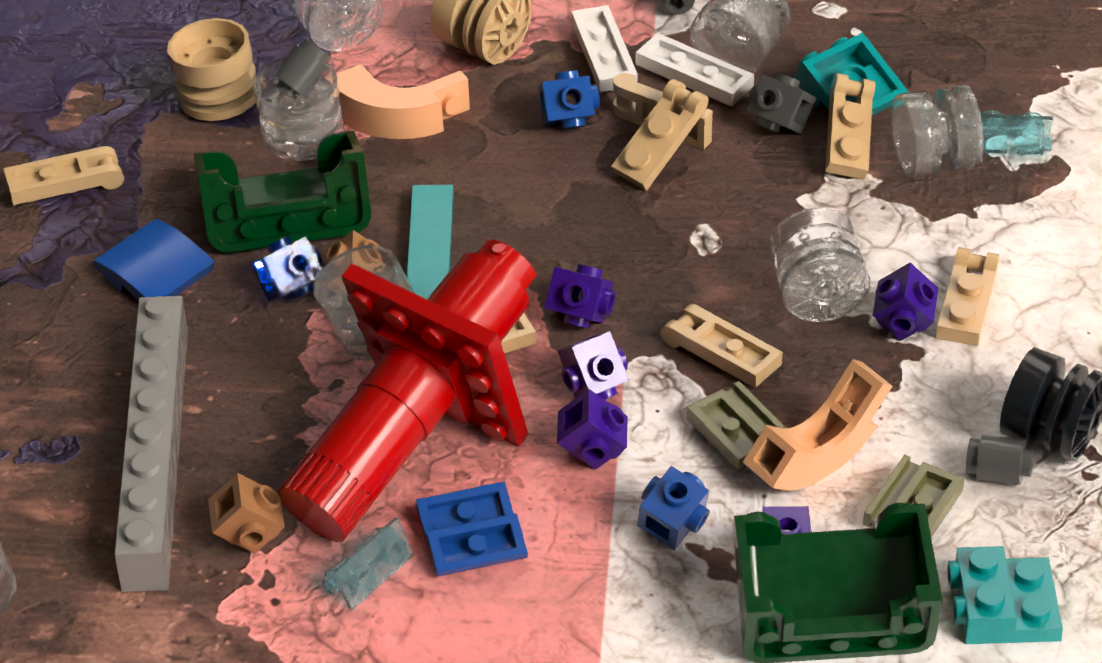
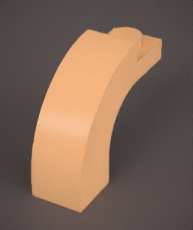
M362 64L327 77L330 109L349 127L375 137L414 139L434 135L444 131V119L470 109L468 78L461 71L421 86L409 88L392 87L377 81Z
M852 359L833 391L816 413L803 423L791 428L766 425L743 460V463L775 489L798 490L814 485L841 468L870 438L878 426L871 419L891 390L892 385L863 362Z

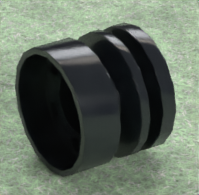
M1033 347L1020 362L1008 388L1000 416V432L1014 439L1026 440L1027 444L1032 445L1045 429L1044 450L1056 453L1060 449L1061 457L1076 461L1082 456L1102 420V372L1094 370L1089 374L1087 366L1077 363L1064 379L1066 370L1065 358Z

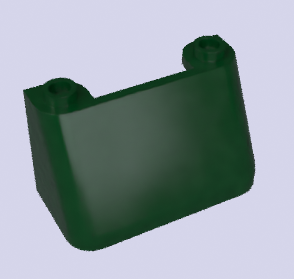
M354 131L333 133L324 137L317 147V168L238 179L236 164L229 154L223 151L193 153L207 236L210 244L221 252H237L345 236L352 230L357 233L361 232L368 226L371 220V205L364 152Z
M894 503L878 514L874 528L782 534L779 520L767 513L751 512L746 515L734 516L733 534L741 634L744 655L748 660L756 663H780L919 653L934 644L943 599L925 504Z

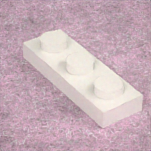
M609 6L571 11L572 26L599 92L613 91V79L621 73L632 74L637 81V71Z
M659 33L636 51V65L670 80L676 79L685 84L686 87L731 107L754 85V74Z

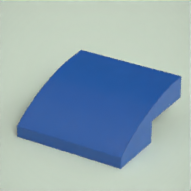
M154 219L93 261V266L120 293L127 289L139 301L141 297L178 295L211 272L215 261L180 231L161 220Z
M505 481L416 499L418 518L437 577L528 558L517 513H513Z

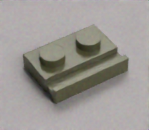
M740 381L735 382L734 388L729 391L721 389L687 406L686 419L738 472L747 468L743 460L766 425L786 428Z
M904 454L865 510L863 525L870 527L871 524L875 525L878 514L891 504H925L932 538L962 493L964 478L925 462H922L921 465L910 462V456Z

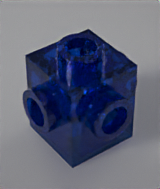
M288 235L266 246L270 254L250 264L268 301H272L287 293H290L292 299H295L315 289L312 281L325 274L321 267L322 258L319 251L313 244H309L306 237L292 243Z

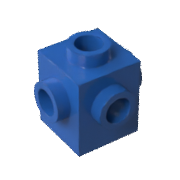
M578 71L556 73L555 80L544 81L538 86L543 125L562 123V129L586 126L585 120L591 119L595 115L594 109L600 107L597 85H591L589 76L579 77ZM566 95L574 99L575 105L567 102Z
M670 466L662 478L654 476L644 489L641 499L644 501L639 507L637 526L673 550H676L689 531L696 534L706 522L710 514V510L706 508L709 490L705 488L703 482L694 474L689 472L682 473L673 466Z

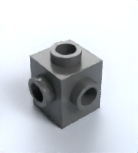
M778 72L776 79L762 74L759 82L753 85L749 93V106L746 111L759 116L756 124L778 133L782 126L801 134L816 101V97L798 89L800 81Z

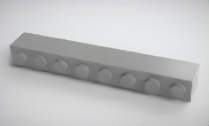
M182 296L139 298L115 546V560L122 592L169 590L188 340Z

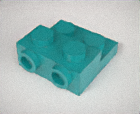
M864 33L850 39L847 37L840 38L828 50L819 54L816 51L809 53L799 62V69L794 79L800 81L799 87L803 91L816 97L815 108L817 109L825 105L828 111L830 89L835 73L848 75L849 80L861 82L862 79L875 81L872 116L903 101L909 92ZM846 95V101L857 103V97Z
M1004 546L957 547L955 560L948 561L947 580L949 589H957L958 596L953 598V617L955 625H963L966 644L1061 642L1063 626L1049 557L1006 559Z

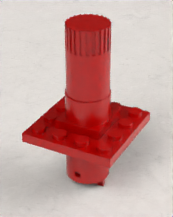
M485 240L475 253H465L459 258L428 299L353 263L346 269L341 277L348 293L347 299L353 307L358 320L357 325L362 331L367 344V352L371 356L374 366L358 385L357 391L278 489V495L284 507L298 521L303 523L305 527L330 541L343 542L416 447L429 436L446 412L459 423L466 424L469 422L481 428L486 435L495 441L502 442L505 440L517 447L522 444L529 433L501 342L529 307V297L525 290L537 276L534 268L523 255L501 241Z

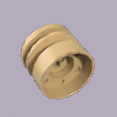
M434 0L431 12V29L436 38L459 49H466L468 53L491 64H499L512 56L522 43L531 19V0Z
M220 18L200 20L184 26L174 33L169 40L167 53L172 73L176 78L175 87L178 92L179 104L185 114L198 120H226L244 113L254 105L259 97L260 86L256 77V67L252 62L253 53L249 34L243 25L233 20Z

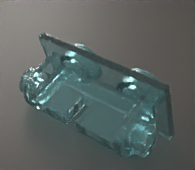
M997 111L972 114L969 128L970 149H977L978 153H1007V140H1014V154L1043 155L1044 151H1051L1052 135H1050L1053 116H1042L1036 112H1027L1021 115H1002Z
M397 517L392 519L383 528L376 527L371 533L372 536L353 551L354 554L346 557L335 568H329L325 572V579L322 580L323 588L331 595H335L337 592L341 593L350 610L359 605L414 556Z

